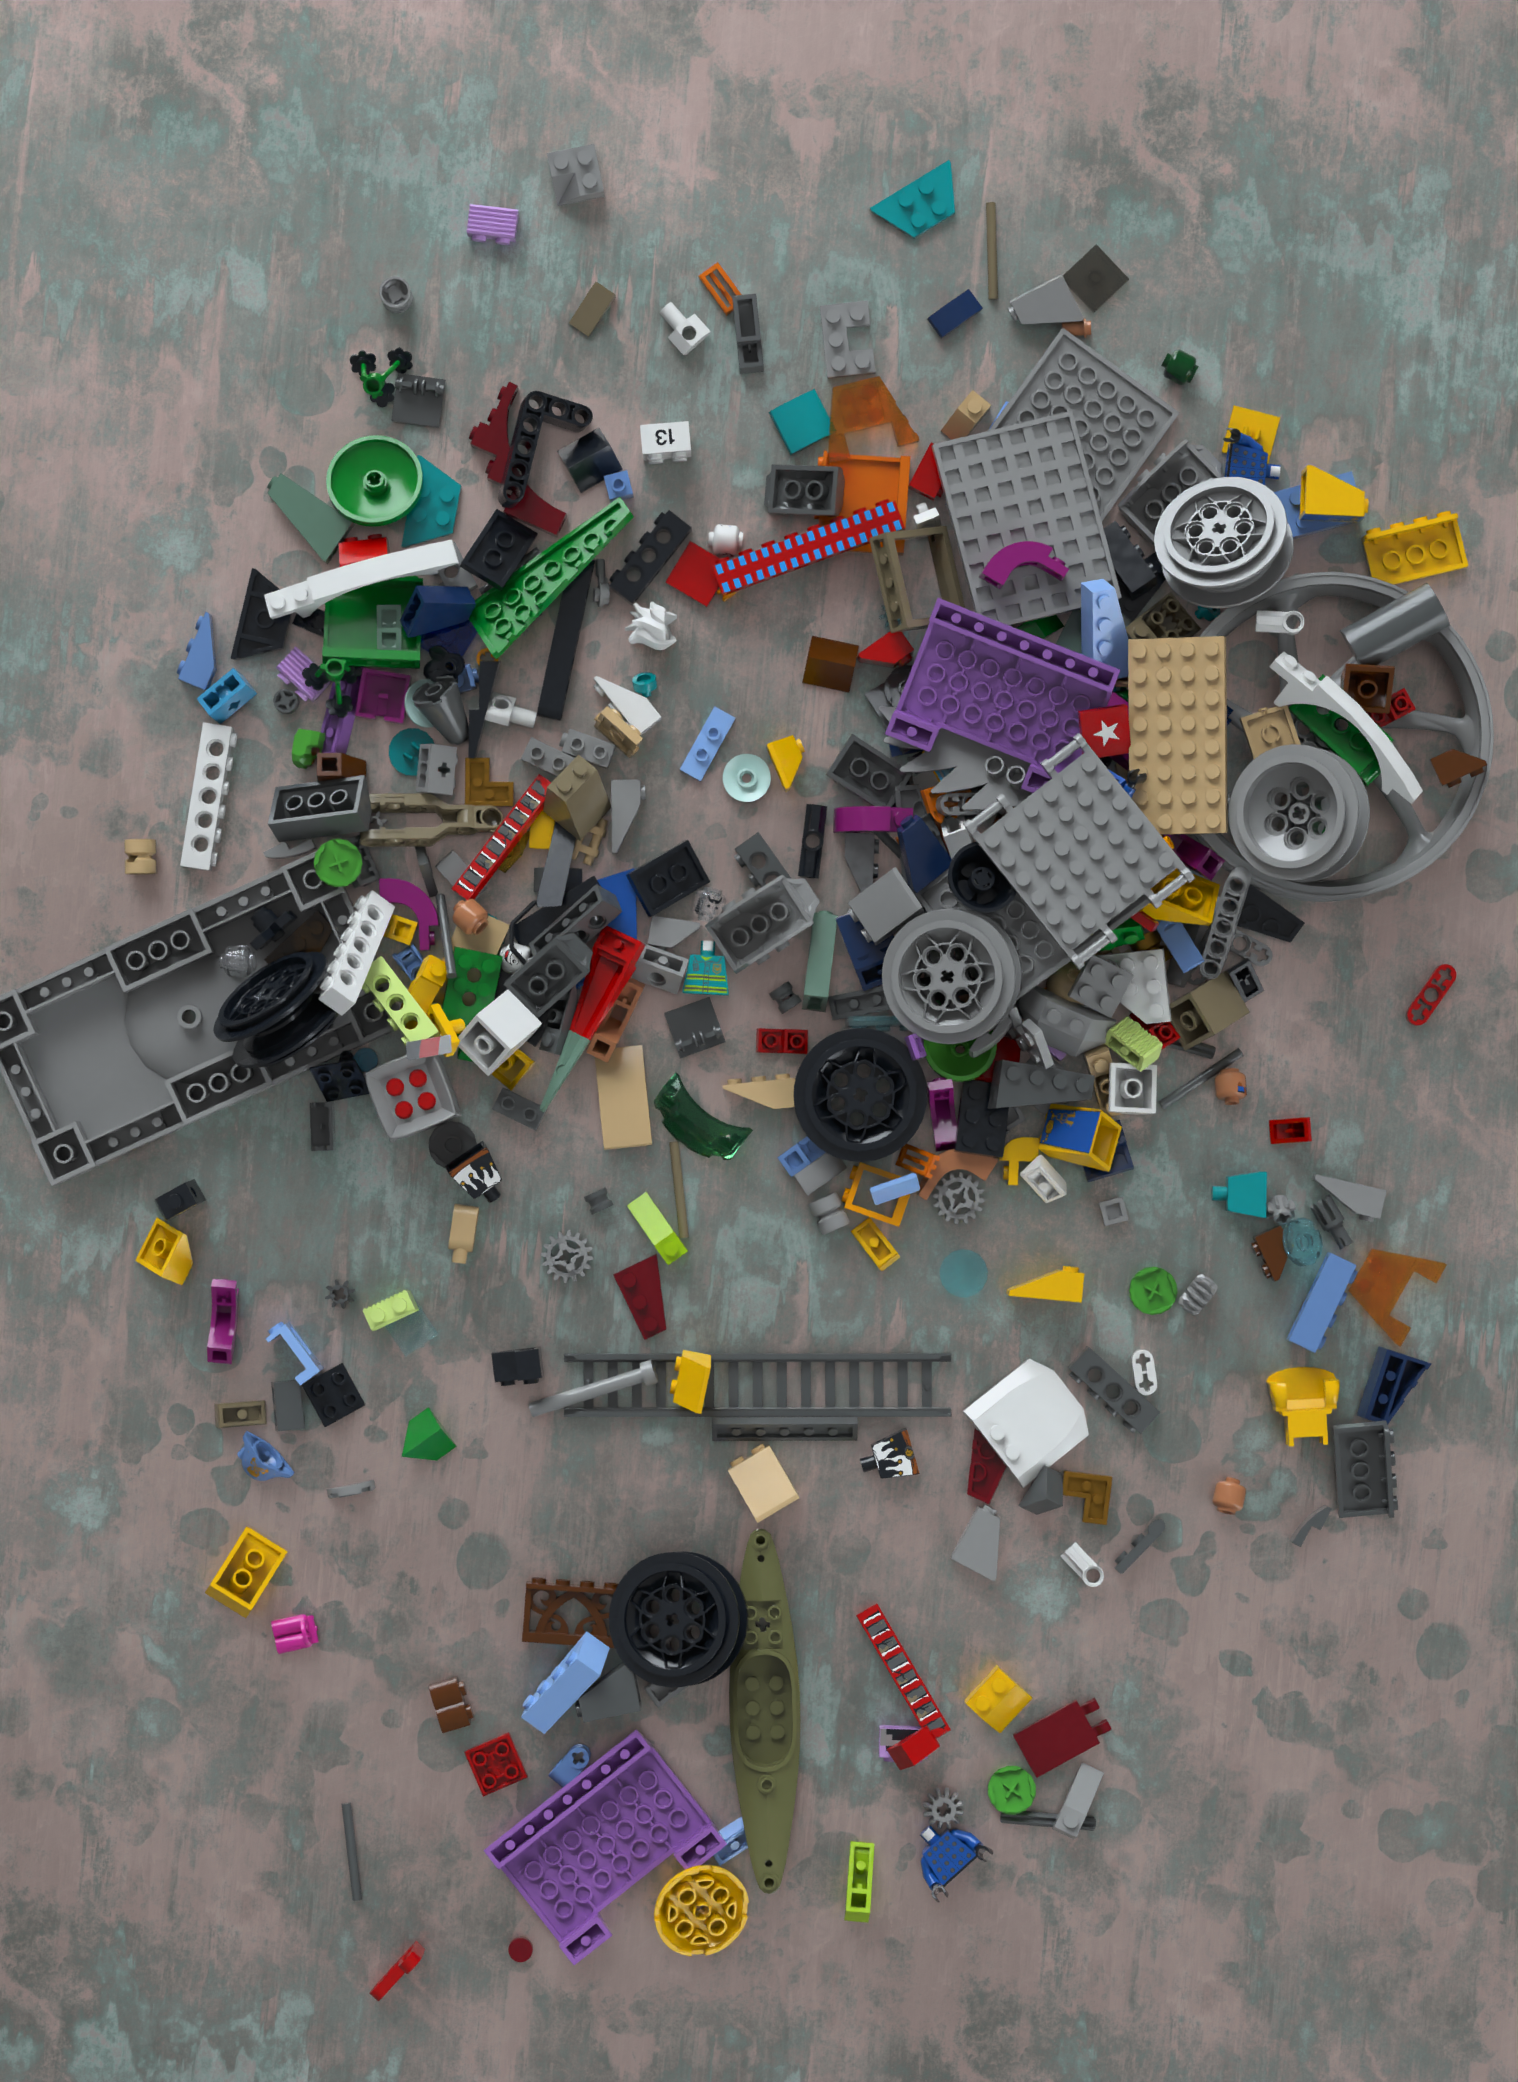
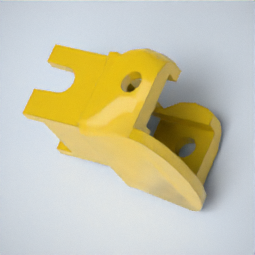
M1294 1367L1277 1371L1268 1376L1266 1384L1273 1410L1284 1416L1285 1444L1294 1446V1438L1319 1436V1443L1328 1445L1327 1414H1331L1332 1409H1337L1340 1382L1336 1379L1335 1375L1325 1369L1315 1367Z

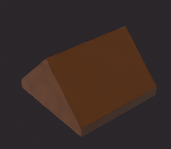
M812 636L802 683L849 693L859 645Z
M1345 664L1341 674L1340 688L1354 699L1365 712L1389 713L1395 666Z

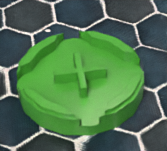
M333 839L325 842L319 847L314 858L315 872L320 880L328 886L337 888L348 886L356 881L361 873L363 864L357 847L348 840Z
M1147 1267L1138 1271L1131 1279L1129 1286V1295L1133 1305L1141 1312L1150 1315L1162 1314L1169 1310L1175 1302L1178 1293L1177 1284L1173 1276L1166 1270L1158 1267Z
M1006 1766L998 1769L992 1775L988 1783L987 1795L990 1803L997 1811L1006 1815H1017L1026 1811L1032 1805L1036 1796V1785L1032 1776L1022 1768Z

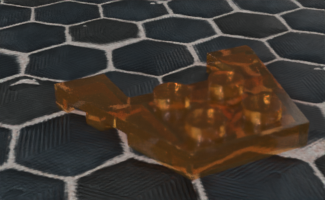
M880 376L832 388L828 464L850 459L844 435L847 433L891 423L897 447L920 441L919 436L909 425L908 419L898 408L895 399Z
M1371 1249L1360 1267L1354 1282L1350 1285L1348 1292L1392 1341L1401 1347L1411 1327L1391 1317L1392 1309L1413 1272L1437 1283L1447 1264Z

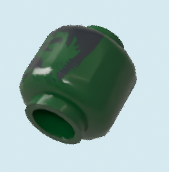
M1180 349L1175 350L1172 355L1167 353L1161 365L1165 368L1163 372L1164 377L1179 385H1184L1186 382L1190 383L1199 367L1196 365L1195 357Z

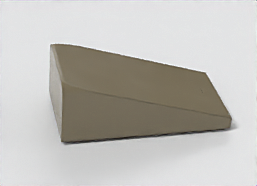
M595 282L569 324L589 337L615 300L616 295L598 282Z
M265 1400L214 1403L216 1428L267 1424Z

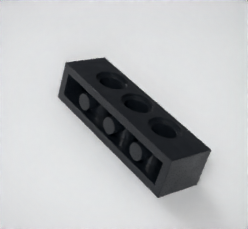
M670 510L666 514L660 513L654 521L656 527L651 533L647 531L639 540L641 546L636 552L632 550L624 559L626 565L621 571L617 569L609 579L612 582L609 585L610 589L632 606L692 531L691 526ZM660 532H667L671 538L669 542L662 544L657 540L658 534ZM645 551H653L656 554V558L648 563L642 559V555ZM633 569L641 573L640 579L635 582L627 578L628 572Z

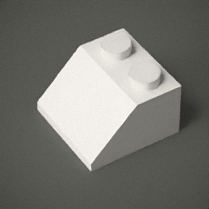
M1110 1063L1108 1112L1136 1115L1156 1114L1157 1065H1149L1140 1072L1131 1064Z

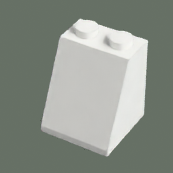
M506 990L472 1019L458 1036L460 1040L458 1047L489 1076L519 1049L542 1023L509 990Z

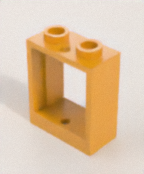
M859 1162L858 1166L853 1165L849 1179L853 1180L850 1189L845 1188L841 1202L845 1203L844 1208L899 1227L910 1194L897 1199L891 1217L853 1205L852 1202L863 1170L892 1180L902 1176Z

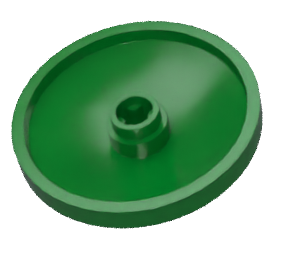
M370 435L349 442L335 454L327 470L326 487L332 505L344 518L358 525L378 527L402 519L415 507L423 489V473L417 456L406 444L392 437Z

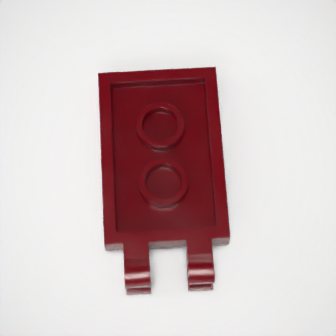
M1095 1697L1082 1705H1079L1077 1700H1074L1013 1734L1036 1778L1098 1745L1100 1741L1097 1736L1112 1730L1107 1719L1092 1727L1085 1715L1100 1708Z

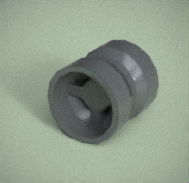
M789 981L769 993L772 1000L777 1001L779 1004L778 1009L782 1014L802 1001L798 995L793 993V987ZM787 996H790V998H788L784 1002L782 1001Z

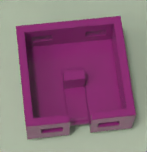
M363 668L355 716L376 720V716L384 717L385 722L404 725L406 716L404 701L406 692L411 686V675Z

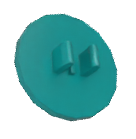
M408 728L400 731L393 737L389 745V758L391 764L398 772L407 776H417L420 744H435L427 732L418 728Z

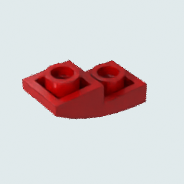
M1403 688L1392 694L1389 713H1366L1382 728L1414 711L1416 708L1407 691Z
M1134 1013L1129 1015L1148 1034L1151 1033V1036H1156L1162 1042V1049L1181 1038L1170 1022L1146 1024Z
M757 1028V1053L807 1054L808 1030Z

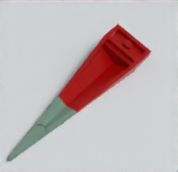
M609 926L604 927L592 949L590 972L585 976L576 1011L557 1066L540 1106V1111H546L594 1033L636 970L635 964L646 946L641 941Z

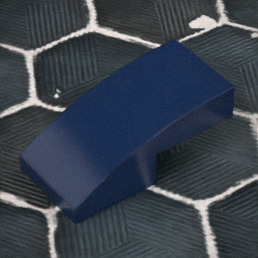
M968 289L928 317L927 320L940 338H943L957 329L963 322L979 313L983 307L970 289Z

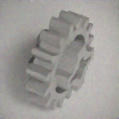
M959 1172L958 1178H955L953 1173H949L950 1179L948 1181L942 1177L943 1185L935 1186L939 1192L938 1194H932V1197L938 1199V1202L933 1204V1206L941 1208L938 1212L939 1216L944 1213L946 1214L945 1221L948 1222L951 1218H954V1223L958 1224L959 1219H962L966 1224L968 1223V1216H971L973 1219L976 1218L975 1210L982 1211L978 1204L985 1202V1199L979 1198V1194H982L984 1190H977L976 1187L980 1182L977 1180L972 1183V1175L970 1174L965 1179L962 1172ZM962 1182L959 1188L953 1190L947 1188L951 1183ZM969 1187L974 1192L975 1201L969 1199L967 1193ZM964 1188L962 1197L965 1201L963 1203L959 1202L953 1209L955 1199L952 1198V1195L954 1193L959 1194ZM943 1195L948 1197L950 1203L948 1209L944 1207ZM967 1207L970 1209L964 1214H956L959 1208Z
M571 1230L567 1231L566 1236H563L562 1232L559 1231L557 1239L553 1236L549 1237L552 1242L550 1245L544 1243L543 1246L548 1250L541 1253L542 1257L547 1258V1261L543 1262L542 1266L550 1267L547 1274L554 1272V1280L562 1276L564 1283H567L568 1277H571L575 1282L577 1281V1274L582 1277L585 1276L584 1268L591 1269L587 1261L594 1259L593 1256L588 1255L592 1247L585 1246L588 1239L586 1238L581 1241L579 1239V1232L573 1237L571 1236ZM567 1240L576 1242L580 1248L574 1249L570 1247ZM558 1243L560 1250L556 1256L551 1257L552 1249ZM563 1250H567L568 1253L578 1252V1254L571 1258V1263H567L566 1260L562 1259L556 1260L564 1254ZM584 1256L581 1266L576 1270L575 1262L577 1258ZM561 1264L565 1266L568 1273L559 1271L554 1265Z

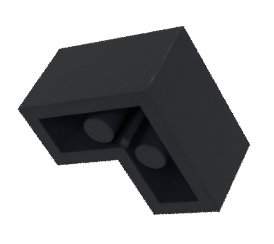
M541 1346L491 1353L495 1382H500L501 1386L515 1385V1380H523L524 1385L538 1383L539 1378L544 1376Z

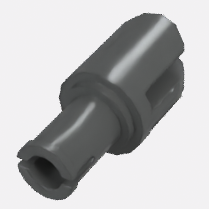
M1329 1194L1325 1197L1326 1202L1320 1199L1317 1201L1318 1207L1315 1204L1309 1207L1322 1229L1327 1232L1330 1231L1341 1250L1353 1243L1342 1225L1344 1217Z

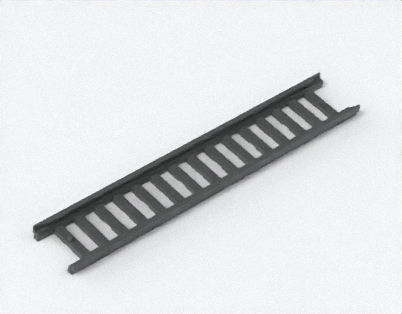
M564 1353V1362H584V1386L593 1383V1362H608V1378L618 1375V1362H632V1370L640 1368L641 1362L652 1359L653 1362H656V1371L659 1382L656 1383V1407H642V1383L632 1386V1407H618L617 1390L608 1393V1407H594V1398L584 1401V1407H564V1417H952L951 1407H932V1362H951V1353H703L711 1355V1369L705 1394V1407L702 1408L701 1414L682 1406L666 1407V1362H675L676 1357H681L682 1353ZM714 1362H729V1407H714ZM738 1362H753V1407H738ZM762 1362H777V1407H763ZM787 1362H801V1407H787ZM811 1362H825V1407H811ZM835 1362H849V1407H835ZM859 1362H874V1407H859ZM883 1362H898V1407H883ZM908 1362H922V1407H908Z

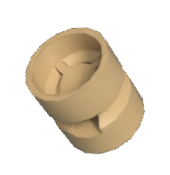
M124 840L125 854L128 855V859L125 860V874H157L156 860L153 859V855L156 854V840Z

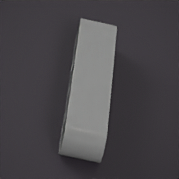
M1238 866L1232 869L1225 881L1203 953L1204 962L1200 964L1199 968L1202 976L1207 979L1217 978L1226 963L1251 882V873L1245 867ZM1234 879H1239L1242 884L1236 883ZM1227 900L1234 901L1236 905L1230 904ZM1221 921L1228 922L1229 926L1224 925ZM1215 941L1222 943L1223 946H1218ZM1209 962L1215 963L1217 967L1211 966Z

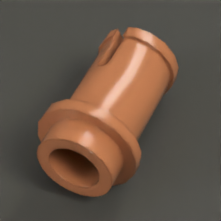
M1084 318L1083 321L1062 322V328L1074 336L1084 335V338H1087L1086 335H1091V320L1086 321V318Z

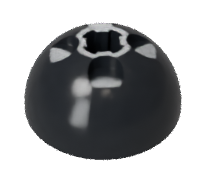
M977 842L962 847L953 857L948 870V884L952 895L963 907L977 913H991L1007 906L1016 896L1017 892Z

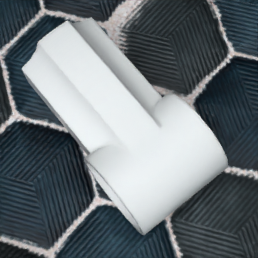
M1257 610L1255 632L1296 635L1303 629L1304 617L1298 611ZM1289 617H1296L1300 622V626L1296 629H1290L1286 624V620Z
M1076 1542L1060 1556L1088 1586L1096 1587L1103 1582L1104 1573L1101 1567ZM1090 1569L1098 1570L1100 1573L1098 1581L1089 1582L1086 1579L1087 1571Z

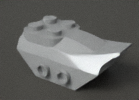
M1185 439L1168 455L1162 453L1153 462L1156 467L1151 472L1146 469L1136 479L1139 483L1118 504L1119 510L1125 519L1143 538L1153 545L1157 523L1166 507L1178 495L1196 484L1223 477L1221 475L1222 464L1202 444L1192 445Z
M781 875L757 891L754 888L749 889L741 895L743 900L737 904L733 900L722 907L724 912L707 923L705 927L737 974L754 962L760 965L770 958L769 952L774 949L780 952L790 945L789 939L813 925V915L820 901L806 879H790Z

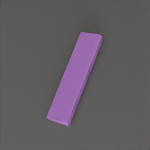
M361 676L357 677V681L354 684H348L346 680L340 682L341 695H348L352 699L353 710L348 712L346 717L332 716L329 714V709L326 708L321 732L325 733L322 753L346 754L355 720ZM334 682L332 684L329 699H333V696L336 694Z

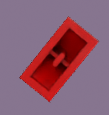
M1310 1117L1269 1120L1271 1144L1312 1141Z
M926 1725L889 1747L887 1751L899 1770L915 1766L939 1748L940 1744Z

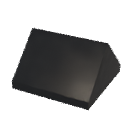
M600 428L591 431L557 451L580 493L604 481V476L623 470Z

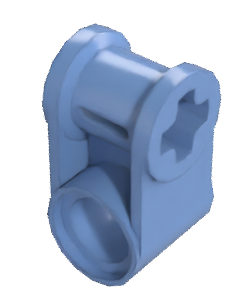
M412 942L411 945L398 954L394 953L392 955L411 981L416 978V974L424 959Z
M582 1743L575 1744L564 1758L556 1764L548 1776L561 1787H564L578 1776L588 1764L591 1757L589 1747ZM583 1752V1759L575 1760V1753Z

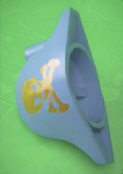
M249 1431L245 1432L243 1435L244 1447L237 1455L242 1459L243 1469L248 1476L259 1481H266L274 1477L290 1478L293 1476L294 1471L272 1445Z

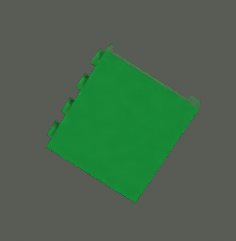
M407 576L389 579L357 588L326 602L322 649L323 664H326L332 658H337L340 660L345 659L348 666L420 669L421 635L412 638L407 637L402 624L401 650L377 649V605H401L402 617L415 587L423 586V578Z

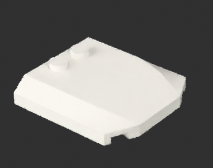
M1031 1359L1024 1361L963 1410L966 1417L980 1431L1022 1488L1038 1476L1044 1465L1050 1467L1089 1435L1084 1409L1054 1370Z

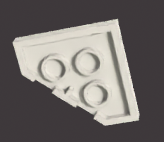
M1164 949L1097 955L1107 961L1110 959L1116 962L1118 967L1134 975L1120 1001L1121 1004L1146 1024L1172 1021Z

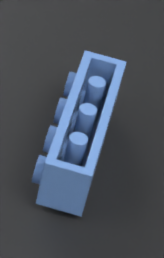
M1327 1252L1287 1336V1340L1316 1353L1317 1349H1322L1327 1338L1324 1336L1327 1327L1331 1328L1336 1320L1337 1315L1334 1312L1337 1306H1342L1346 1299L1347 1293L1344 1291L1348 1283L1352 1284L1358 1272L1355 1270L1357 1265Z

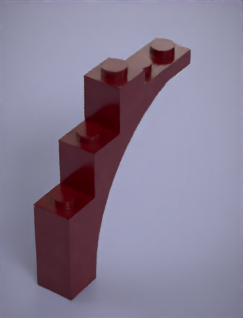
M508 382L507 387L502 386L498 394L499 405L497 409L492 408L487 420L490 422V425L480 422L478 427H473L469 435V439L472 440L470 444L473 448L495 457V461H489L485 473L488 474V481L499 486L501 485L510 449L508 439L509 410L519 390L518 385ZM513 467V474L517 477H521V474L518 471V469ZM528 484L523 499L515 507L505 508L503 511L508 516L558 538L567 518L565 512L551 506L540 498ZM513 491L511 495L507 493L508 498L512 500L516 499V495Z

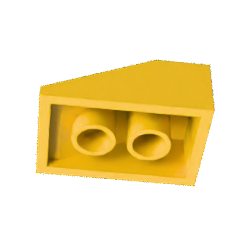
M1175 869L1151 888L1154 894L1158 893L1177 878L1180 872ZM1193 874L1195 879L1190 883L1186 882L1162 901L1160 907L1156 909L1150 903L1141 910L1156 920L1210 926L1220 885Z
M1063 1266V1270H1055L1008 1288L1006 1294L1008 1296L1082 1303L1084 1273L1079 1272L1077 1267Z
M246 1526L205 1591V1594L246 1618L288 1551Z

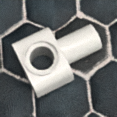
M672 302L668 303L659 312L674 330L668 337L669 340L684 356L692 351L711 332L696 314L686 319ZM687 329H692L695 331L696 336L692 340H686L682 336L683 332Z
M493 692L486 711L485 720L505 726L514 723L534 728L537 712L516 707V697Z

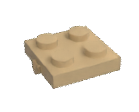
M1288 705L1276 706L1270 709L1264 707L1259 709L1257 713L1240 718L1253 760L1264 752L1279 746L1301 745Z
M606 706L594 718L596 721L594 727L630 758L638 751L639 745L643 740L641 733L633 725L629 726L624 722L622 715L617 710H611Z

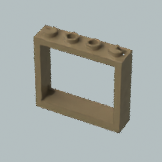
M947 526L885 532L869 538L891 633L926 629L930 623V617L912 618L896 549V540L928 537L942 599L965 608Z

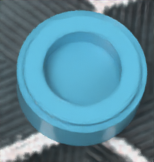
M361 1048L354 1055V1059L363 1072H369L378 1064V1056L370 1048Z

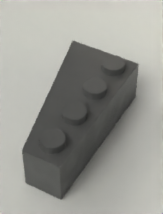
M1007 1060L994 1061L988 1109L1092 1100L1095 1075L1054 1068L1045 1069L1042 1066Z

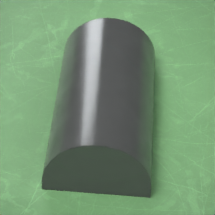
M1425 583L1341 629L1340 632L1358 664L1379 665L1450 626V622L1430 585Z

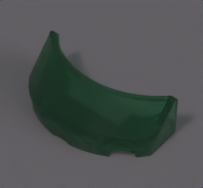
M676 1072L653 1101L655 1109L660 1110L664 1120L662 1123L669 1133L691 1151L708 1158L715 1155L721 1156L723 1160H731L753 1131L750 1127L733 1126L708 1114L692 1099L685 1089L679 1074Z

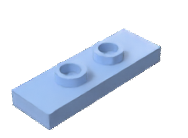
M714 706L683 762L680 771L701 782L736 718Z

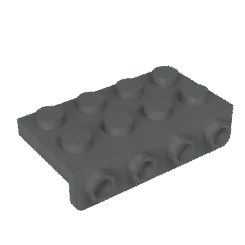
M1386 1420L1333 1425L1339 1518L1388 1514L1389 1518H1394V1510H1398L1397 1496H1393V1488H1397L1396 1474L1392 1473L1391 1467L1396 1465L1395 1453L1390 1449V1443H1394L1393 1429H1389Z

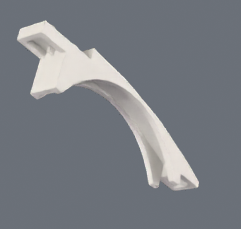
M447 540L345 565L307 577V581L265 594L264 597L270 618L276 619L294 612L305 618L326 602L357 588L400 577L434 575L439 573L438 570L459 564L453 540Z
M1283 651L1274 660L1270 668L1285 679L1288 684L1273 703L1278 707L1290 704L1317 705L1346 718L1365 736L1375 752L1381 770L1382 791L1388 795L1394 789L1412 804L1423 790L1385 733L1363 708L1333 680L1326 676L1320 681L1313 672L1306 670L1293 656Z

